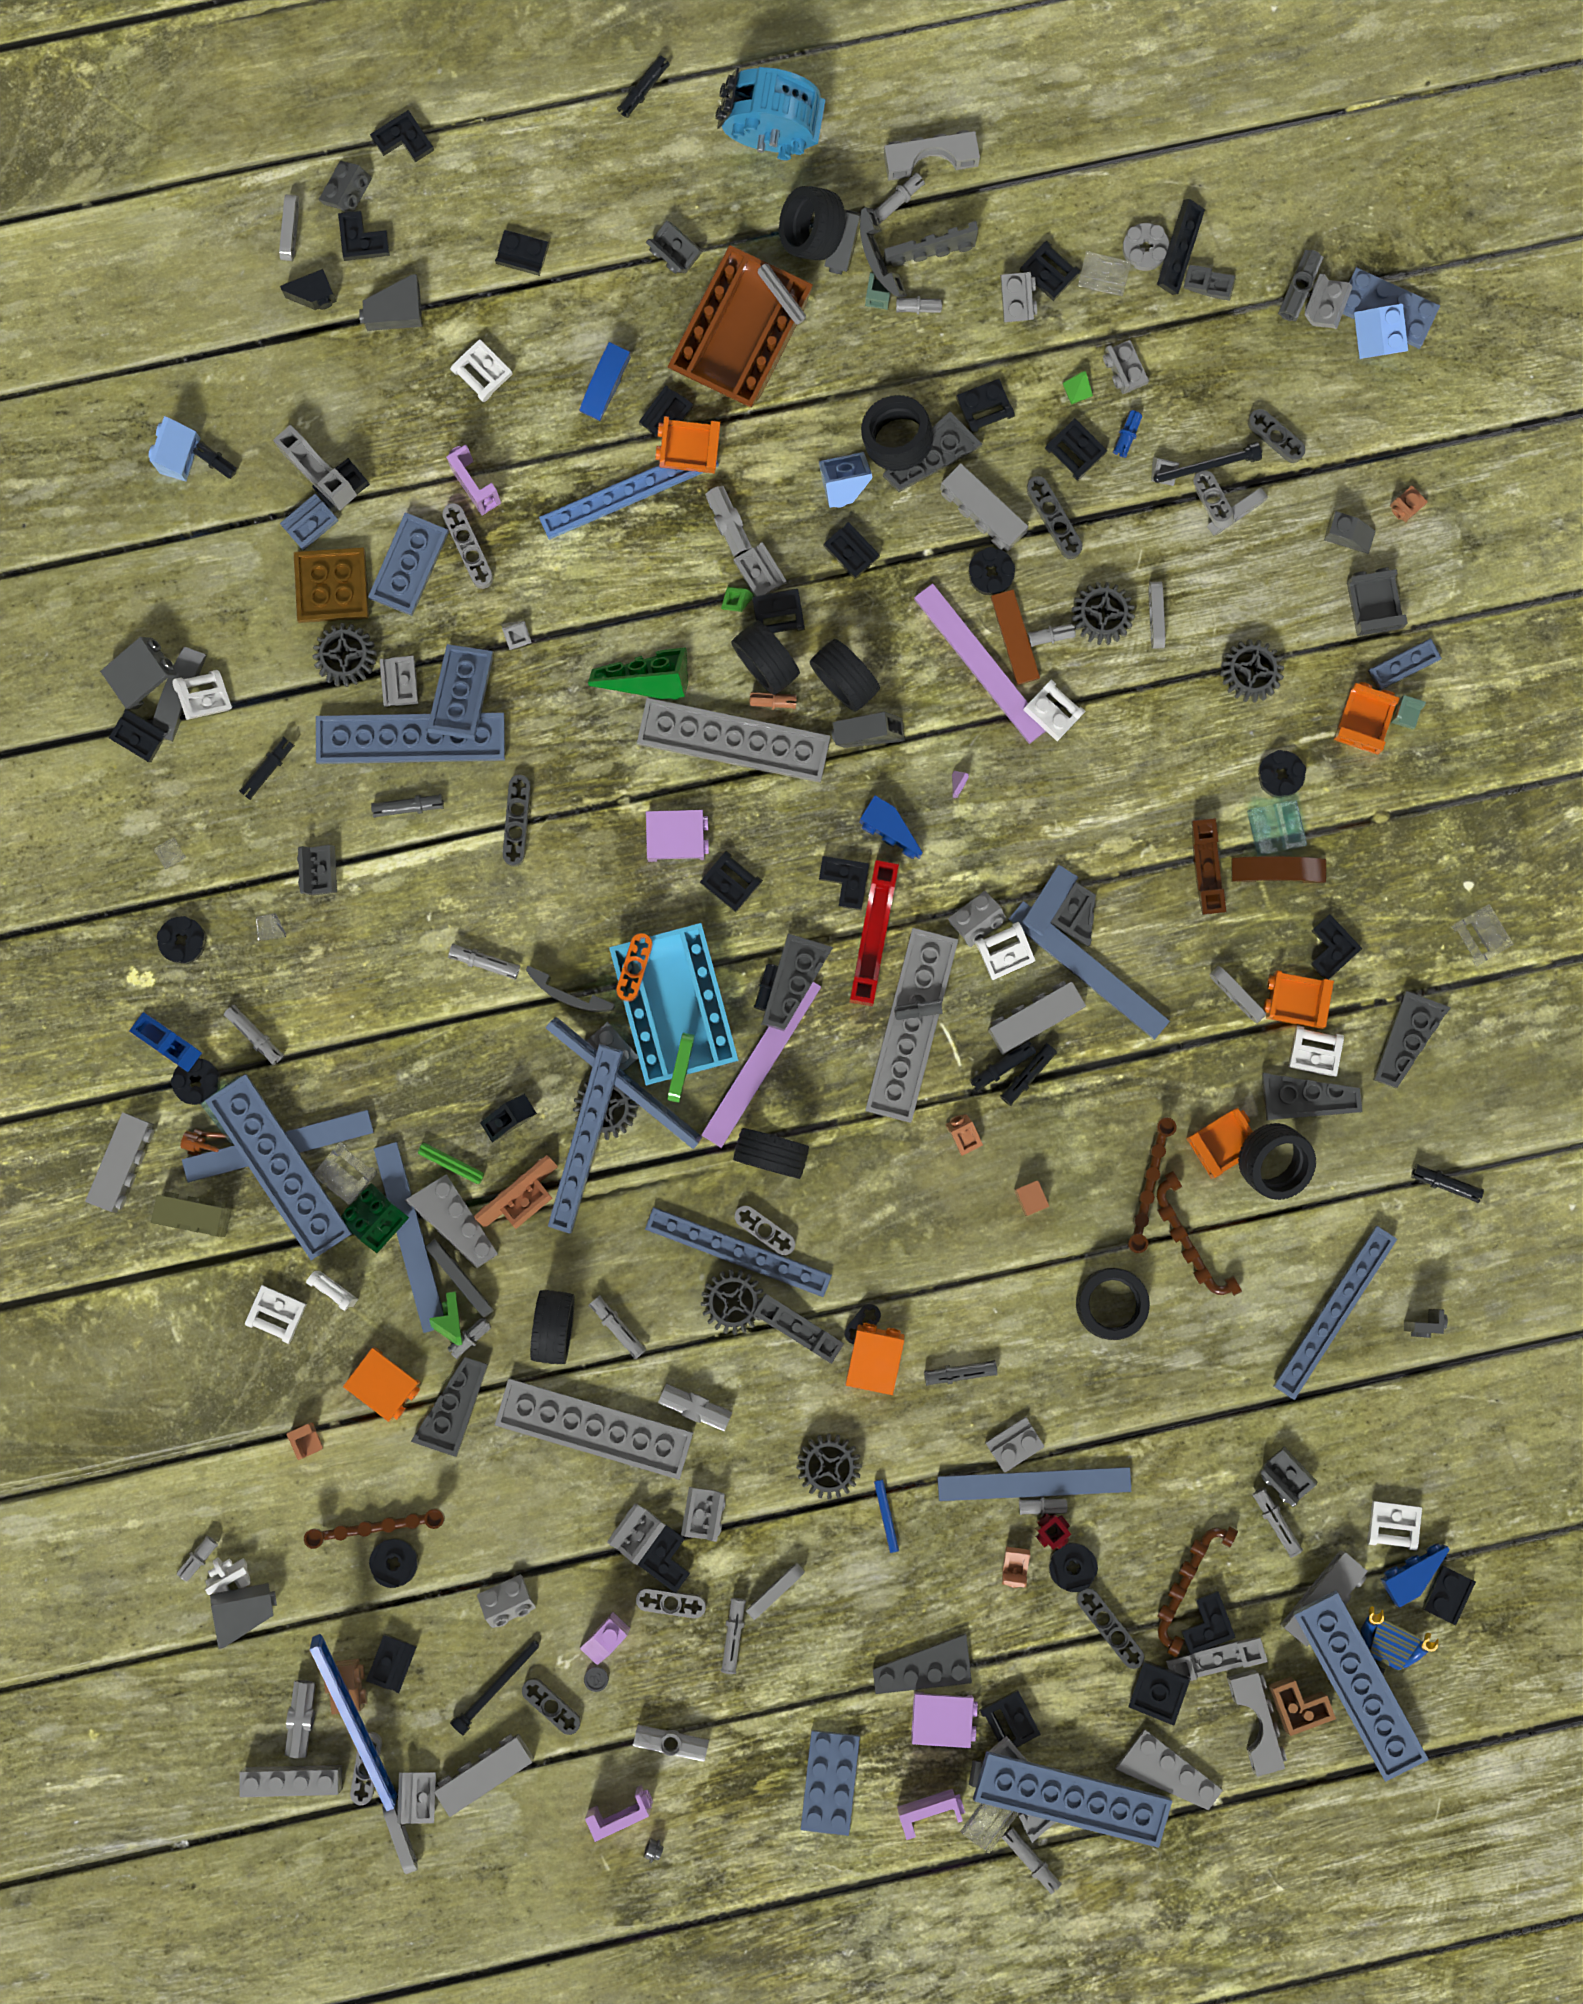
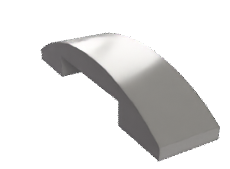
M1261 1637L1213 1646L1192 1655L1188 1653L1166 1662L1169 1670L1191 1678L1190 1681L1197 1680L1198 1677L1242 1666L1245 1668L1266 1663L1268 1660Z

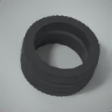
M800 186L794 189L786 198L780 213L779 236L781 244L786 252L799 258L825 260L833 255L840 245L845 229V210L840 197L830 190L813 186ZM813 213H814V215H815V217H814V224H813V229H812L811 234H810V232H809L810 222H811L812 215H813Z
M891 395L882 398L866 411L862 419L861 435L865 449L872 461L883 469L890 471L908 470L920 464L931 450L933 428L929 415L917 400L909 396ZM908 419L919 424L918 433L910 442L903 446L890 448L876 443L878 432L884 425L893 420Z
M759 620L747 626L731 641L735 652L747 669L772 695L782 691L800 674L797 664L783 644Z
M837 639L828 642L810 660L812 669L823 684L838 700L854 712L867 704L880 690L878 681L865 664L846 645Z
M1280 1123L1263 1125L1255 1129L1242 1144L1238 1156L1240 1172L1253 1189L1267 1198L1284 1200L1294 1195L1296 1196L1307 1187L1314 1176L1316 1168L1315 1151L1309 1141L1290 1126ZM1285 1143L1293 1144L1294 1153L1287 1169L1277 1177L1262 1179L1261 1167L1267 1154L1279 1145Z
M742 1128L735 1147L733 1160L800 1179L805 1168V1162L807 1161L809 1146L767 1133Z
M1105 1268L1092 1273L1083 1281L1077 1293L1076 1310L1081 1323L1090 1333L1102 1339L1121 1340L1134 1335L1144 1325L1149 1314L1150 1301L1146 1287L1136 1275L1124 1269ZM1109 1280L1121 1281L1129 1286L1136 1300L1135 1313L1130 1321L1123 1326L1115 1328L1105 1327L1098 1323L1092 1316L1089 1306L1090 1296L1095 1287Z
M553 1290L539 1291L531 1336L530 1359L532 1361L566 1364L573 1326L574 1294Z

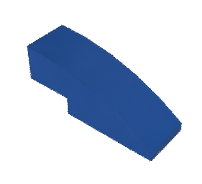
M611 342L608 343L590 381L579 409L580 412L601 421L621 382V376L631 359L629 351Z
M144 1012L129 1030V1032L187 1072H189L202 1054L194 1046Z

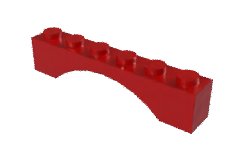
M875 861L850 1003L873 1007L899 864Z

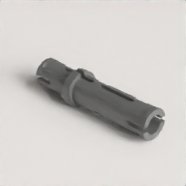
M442 794L425 797L415 795V798L371 803V811L374 812L372 814L373 818L412 812L422 814L423 811L444 809Z
M995 1360L955 1367L946 1365L945 1368L924 1371L926 1386L947 1383L949 1385L953 1384L954 1381L997 1376Z

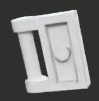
M480 339L450 368L455 375L458 374L478 394V398L482 402L487 401L492 393L512 375V371ZM468 363L489 382L485 388L465 369Z
M218 670L209 671V674L187 679L181 677L173 680V688L178 693L186 720L228 711L232 708L222 676ZM208 683L214 686L213 689L190 694L187 689Z
M1052 679L1023 709L1056 741L1086 712L1082 707L1078 708L1056 687V683ZM1048 693L1072 714L1070 718L1046 697Z
M1019 922L1012 924L1011 928L984 940L980 938L975 941L992 980L1035 962ZM1017 936L1018 942L989 954L987 948Z
M1296 1026L1289 1067L1336 1077L1344 1035L1336 1034L1334 1036L1305 1030L1302 1026ZM1307 1039L1333 1045V1051L1302 1045V1040Z
M314 1271L306 1281L311 1287L314 1285L319 1291L333 1299L344 1311L348 1307H353L358 1301V1298L321 1271Z
M261 1285L245 1325L250 1328L253 1326L282 1338L283 1342L290 1344L307 1304ZM259 1311L288 1323L287 1329L285 1330L258 1318Z
M1372 1501L1370 1527L1367 1536L1368 1545L1379 1543L1408 1547L1409 1550L1416 1551L1419 1544L1422 1507ZM1379 1527L1409 1530L1410 1536L1401 1537L1378 1534Z

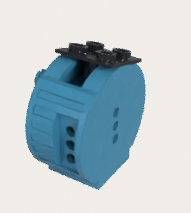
M767 67L746 69L739 72V68H736L732 75H728L726 83H722L719 97L722 98V101L715 115V119L718 120L717 129L722 126L723 131L730 138L745 146L757 149V152H778V159L789 160L791 155L804 154L805 149L818 144L825 99L820 97L819 89L811 81L795 73Z

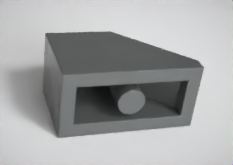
M1336 511L1330 519L1324 541L1369 554L1376 531L1359 518Z

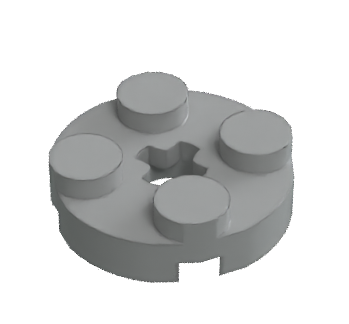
M1151 223L1138 224L1131 227L1124 238L1122 245L1124 258L1138 270L1150 271L1156 269L1165 260L1169 240L1162 226ZM1143 242H1148L1152 246L1149 248V252H1145L1144 248H1140Z

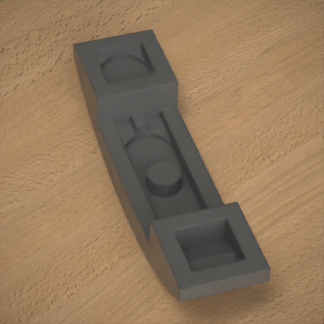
M865 207L861 210L860 234L867 261L881 284L893 295L904 298L907 294L900 276L896 273H888L875 240L874 234L882 230L874 210Z
M184 647L174 663L173 669L177 676L167 679L152 724L168 733L164 739L174 741L181 723L180 716L183 711L178 693L173 688V680L181 677L187 679L199 676L207 657L204 653Z
M530 966L526 968L533 981L545 993L567 1006L589 1012L614 1011L616 1007L614 1004L595 995H592L589 1003L549 986L550 975Z
M766 1293L752 1313L831 1364L844 1345L843 1342Z

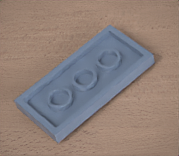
M1356 267L1349 281L1352 285V290L1343 315L1355 320L1354 312L1403 304L1407 344L1420 349L1440 305Z
M405 512L369 593V599L413 616L448 536V529Z
M447 644L427 728L429 733L475 740L493 661V651Z
M811 1730L800 1830L849 1836L860 1735Z

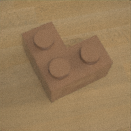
M360 1658L334 1661L357 1710L361 1711L364 1708V1704H367L368 1701L367 1691L362 1688V1679H365L364 1665H360ZM324 1681L325 1693H330ZM330 1694L331 1714H340Z
M1292 1677L1268 1685L1284 1730L1290 1736L1336 1719L1328 1696L1322 1691L1302 1698L1298 1685Z

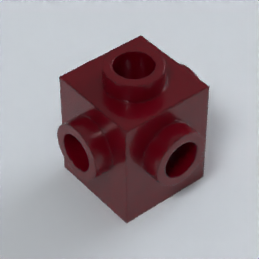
M1047 1513L1037 1521L1038 1526L1035 1529L1039 1534L1035 1537L1044 1548L1049 1545L1052 1550L1056 1547L1060 1549L1068 1543V1537L1072 1534L1068 1530L1070 1527L1069 1523L1062 1515L1059 1517L1055 1514L1049 1516ZM1051 1526L1056 1527V1532L1053 1535L1048 1534L1047 1531Z

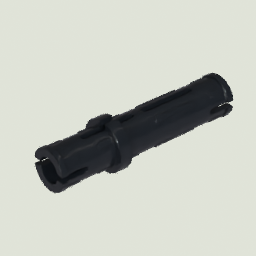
M659 55L638 83L628 90L627 97L617 107L618 112L623 111L621 113L622 116L629 118L637 105L644 102L645 95L670 66L668 61L664 63L666 59L663 56Z
M283 736L271 753L267 752V758L243 787L239 789V792L244 795L251 788L245 796L251 800L276 767L283 764L281 761L295 745L289 742L283 749V746L288 742Z
M1026 1041V1043L993 1065L988 1064L984 1071L969 1079L971 1085L975 1086L974 1089L979 1092L980 1089L992 1081L997 1082L1000 1080L1001 1075L1031 1055L1036 1054L1035 1048L1030 1046V1041Z
M1046 1043L1018 1076L1015 1075L1013 1077V1082L1000 1095V1098L1006 1104L1012 1106L1013 1102L1022 1092L1029 1089L1028 1085L1057 1054V1051Z
M1415 1164V1168L1412 1170L1411 1178L1430 1184L1431 1188L1436 1189L1438 1187L1472 1200L1475 1203H1479L1483 1197L1484 1189L1444 1175L1440 1170L1434 1171L1419 1164Z

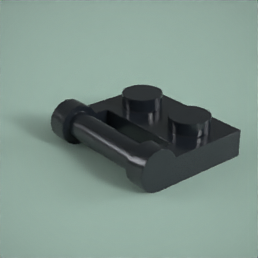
M1048 240L1020 267L1021 273L1031 272V277H1035L1036 286L1053 301L1081 273L1077 266L1073 267L1056 252ZM1047 255L1062 270H1064L1067 273V275L1064 277L1042 256Z
M1000 379L956 395V400L972 434L978 432L979 428L1004 418L1011 419L1015 417L1013 407L1009 403ZM1001 405L1003 408L976 420L973 418V415Z
M1075 418L1045 447L1049 454L1053 453L1073 473L1072 477L1076 481H1079L1108 451ZM1062 441L1084 462L1081 467L1058 446Z
M798 588L752 596L755 619L763 624V619L795 614L796 620L765 625L772 633L798 629V631L805 630Z
M725 851L702 878L700 884L736 913L763 880L758 876H753L731 858L732 854ZM724 865L728 866L750 885L744 889L721 868Z
M1018 1689L979 1709L982 1717H986L998 1742L1006 1737L994 1713L1001 1709L1015 1736L1010 1741L1016 1748L1041 1735Z

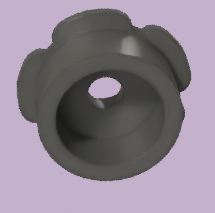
M649 1840L643 1855L644 1858L649 1859V1863H652L654 1859H660L664 1846L660 1845L661 1840Z

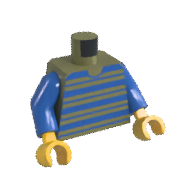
M1374 1607L1369 1608V1616L1360 1630L1361 1636L1383 1676L1388 1666L1399 1671L1402 1668H1407L1419 1661L1429 1651L1437 1650L1439 1639L1435 1642H1429L1431 1633H1426L1424 1641L1421 1642L1422 1638L1385 1620L1383 1610L1379 1614H1374Z

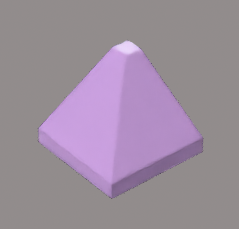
M953 772V798H958L969 778L967 773Z

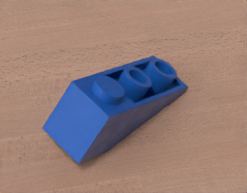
M875 795L860 818L861 828L872 835L874 833L879 834L883 837L881 840L889 846H899L903 849L902 853L909 858L914 859L917 857L920 859L923 852L896 808Z
M1439 1543L1434 1544L1426 1549V1554L1420 1557L1418 1555L1412 1556L1405 1561L1406 1565L1399 1569L1393 1567L1384 1573L1385 1576L1380 1580L1395 1606L1400 1608L1421 1596L1449 1552L1448 1546L1439 1545Z

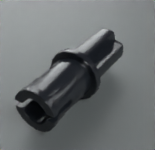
M202 441L196 445L201 450L194 448L193 454L208 463L209 468H215L228 479L235 476L237 468L224 459L220 452L216 453Z
M766 965L762 982L758 984L759 992L754 1005L755 1009L766 1010L778 968L777 965Z

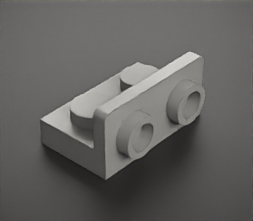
M1031 272L1000 275L1004 322L1034 320V315H1037V302L1032 299V291L1036 290L1035 277H1031Z
M1319 274L1317 281L1313 285L1310 301L1305 306V317L1312 326L1338 328L1352 290L1350 282L1328 280L1325 274Z
M1130 340L1114 347L1111 345L1106 346L1103 361L1107 368H1111L1114 375L1112 376L1113 383L1117 389L1120 388L1122 394H1126L1149 383V379Z

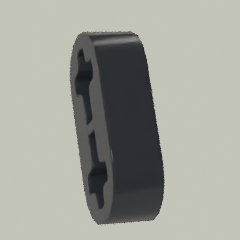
M873 1304L864 1305L847 1325L844 1336L849 1343L854 1344L855 1338L853 1340L849 1338L851 1335L849 1329H856L859 1324L863 1326L862 1321L866 1317L864 1313L866 1309L870 1311L873 1308L876 1311L874 1313L876 1319L874 1321L870 1319L867 1323L876 1325L879 1322L881 1312L877 1306Z

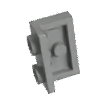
M983 891L949 917L948 920L964 938L966 944L972 947L976 944V940L983 939L991 931L999 928L1006 921V917L1002 908L986 891Z
M689 1487L681 1535L716 1542L721 1532L720 1520L726 1504L725 1494L716 1490Z
M635 1503L617 1529L614 1530L607 1543L618 1549L632 1563L637 1565L666 1525L649 1510Z
M521 1574L477 1594L484 1618L492 1628L502 1627L508 1621L516 1617L526 1616L531 1610L536 1608Z

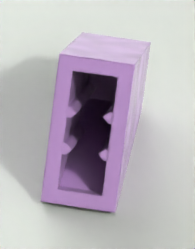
M612 1612L580 1649L598 1665L627 1637L630 1627Z

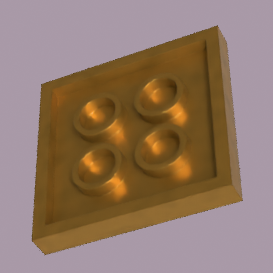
M364 547L294 552L298 623L369 618Z

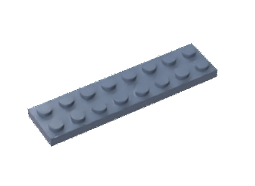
M481 713L475 740L429 733L427 728L431 714L316 716V763L505 761V714Z
M247 1074L205 1100L310 1260H313L352 1234Z
M1337 1590L1294 1611L1295 1618L1385 1782L1428 1761L1429 1759Z
M986 1751L973 1796L975 1802L1158 1848L1172 1805V1800L1169 1797Z

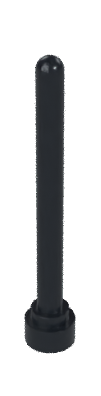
M1258 442L1250 443L1239 452L1155 474L1153 481L1161 483L1241 460L1256 462L1262 460L1261 447Z
M531 1641L464 1714L456 1715L450 1721V1724L457 1732L463 1736L467 1733L472 1724L471 1720L539 1648L538 1641Z

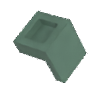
M870 272L865 306L888 310L891 292L878 279H874L875 274Z
M1403 695L1396 705L1391 723L1415 729L1420 711L1425 707L1426 702Z

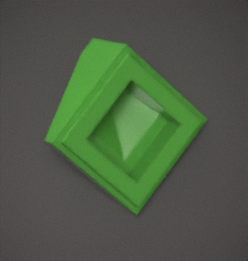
M1086 371L1063 383L1071 405L1093 397Z
M727 586L721 609L742 612L752 600L754 594L744 588Z

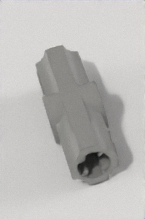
M724 486L710 489V491L705 493V496L715 515L714 520L720 534L724 535L733 557H738L752 548L743 530L741 517L737 509L733 508Z
M667 1383L658 1401L661 1405L680 1412L684 1417L699 1423H706L722 1431H725L732 1415L731 1411L710 1403V1400L692 1392L687 1393Z
M307 1680L294 1681L291 1707L288 1709L286 1719L288 1734L285 1756L292 1758L307 1757L310 1731H312L315 1717L313 1703L316 1682Z
M638 1724L633 1746L662 1752L668 1756L676 1755L705 1762L709 1739L681 1734L675 1730L667 1731ZM673 1737L677 1740L678 1745L670 1749L666 1747L665 1739Z

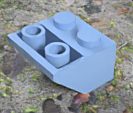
M164 416L162 423H159L156 429L157 439L155 445H152L149 450L150 462L160 474L187 481L195 457L193 450L198 448L196 445L200 442L201 438L196 431Z

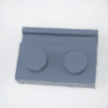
M315 493L285 518L280 525L298 546L304 550L336 524L338 519Z

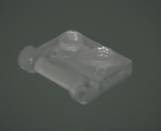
M1490 904L1452 925L1453 930L1459 933L1474 958L1472 961L1475 966L1514 945ZM1472 924L1487 949L1486 953H1481L1466 925Z
M339 1142L313 1175L346 1203L351 1205L378 1171L373 1167L369 1168L345 1149L346 1145ZM340 1156L364 1175L361 1180H357L335 1162L337 1157Z

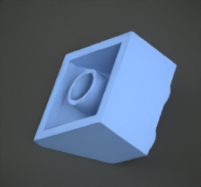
M1403 304L1354 312L1359 359L1408 351Z

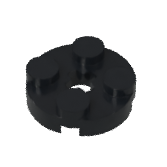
M987 547L975 554L969 564L968 575L970 583L976 591L983 595H995L1005 592L1013 582L1015 564L1006 552L993 547ZM995 567L998 575L988 577L986 568Z
M1277 750L1267 755L1258 767L1260 786L1272 797L1282 798L1294 795L1304 784L1306 767L1302 760L1292 752ZM1285 769L1286 775H1288L1287 779L1282 778L1279 780L1276 770Z
M186 916L174 917L166 921L158 931V948L161 954L169 961L189 964L202 955L206 934L202 926L195 920ZM187 935L188 938L185 940V946L176 944L177 936Z
M198 1058L189 1072L177 1066L171 1078V1085L175 1095L184 1103L203 1105L207 1104L205 1100L219 1092L220 1074L216 1066L210 1061ZM193 1076H201L200 1083L202 1085L200 1087L191 1086V1078Z
M399 1538L387 1539L377 1545L369 1559V1567L373 1578L377 1583L387 1588L403 1586L411 1581L418 1570L419 1564L417 1551L410 1543ZM395 1556L398 1558L400 1567H395L392 1570L390 1569V1563L387 1561Z
M1067 1543L1062 1548H1057L1050 1556L1049 1573L1053 1582L1061 1589L1069 1592L1083 1591L1092 1584L1097 1575V1560L1094 1554L1082 1544ZM1070 1561L1080 1565V1568L1076 1569V1574H1072L1071 1571L1066 1569L1070 1565Z

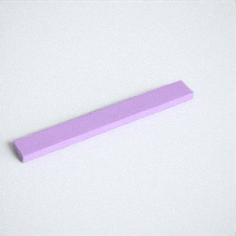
M931 584L914 597L916 603L1025 740L1031 744L1046 731L1023 710L1028 705V702L934 584Z
M815 982L811 984L784 1031L768 1027L701 1136L720 1148L723 1147L818 994L821 986Z

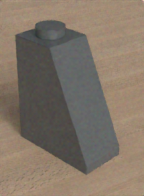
M844 209L846 220L843 238L837 250L826 259L824 265L829 267V272L842 275L843 271L847 272L849 270L860 229L861 213Z
M412 274L363 300V309H359L360 323H364L367 331L423 327L420 284L417 274Z
M885 711L833 722L832 739L835 745L843 748L905 741L903 719Z
M269 1583L210 1595L218 1649L228 1646L274 1616L272 1606H277L275 1591L270 1592Z

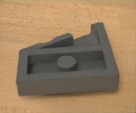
M1075 882L1050 923L1089 947L1092 940L1091 933L1096 895Z

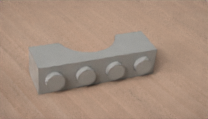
M962 130L954 135L938 134L933 138L924 139L918 137L909 142L893 141L888 145H884V160L888 181L911 177L914 166L920 160L929 156H939L948 160L955 170L978 167L980 155L976 132Z
M291 425L273 439L281 453L339 511L357 496L350 483L335 468L332 469Z
M1250 1670L1227 1677L1233 1701L1237 1705H1244L1253 1709L1259 1720L1258 1736L1247 1748L1253 1773L1258 1777L1285 1769L1284 1761H1287L1283 1746L1279 1747L1277 1738L1280 1737V1732L1276 1722L1272 1723L1270 1714L1273 1713V1707L1270 1699L1265 1698L1263 1690L1267 1689L1264 1676L1259 1675L1256 1670Z

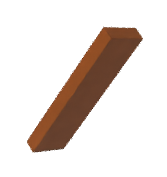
M1014 589L992 595L991 601L1016 685L1039 680L1040 676Z

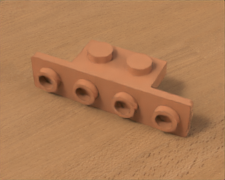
M548 1155L539 1159L525 1174L520 1175L512 1185L502 1190L493 1201L483 1206L474 1218L486 1228L504 1214L512 1226L517 1229L552 1199L540 1182L557 1169L558 1166Z

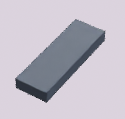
M1430 638L1369 669L1368 673L1378 691L1440 661L1442 657Z
M1058 865L1022 924L1042 936L1077 881L1078 876Z

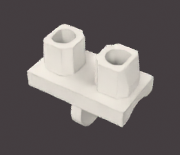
M218 1557L214 1559V1568L208 1571L210 1578L205 1580L207 1585L205 1591L208 1595L230 1591L227 1585L233 1581L239 1589L250 1584V1576L247 1572V1562L245 1559L242 1558L234 1564L230 1559L224 1562Z

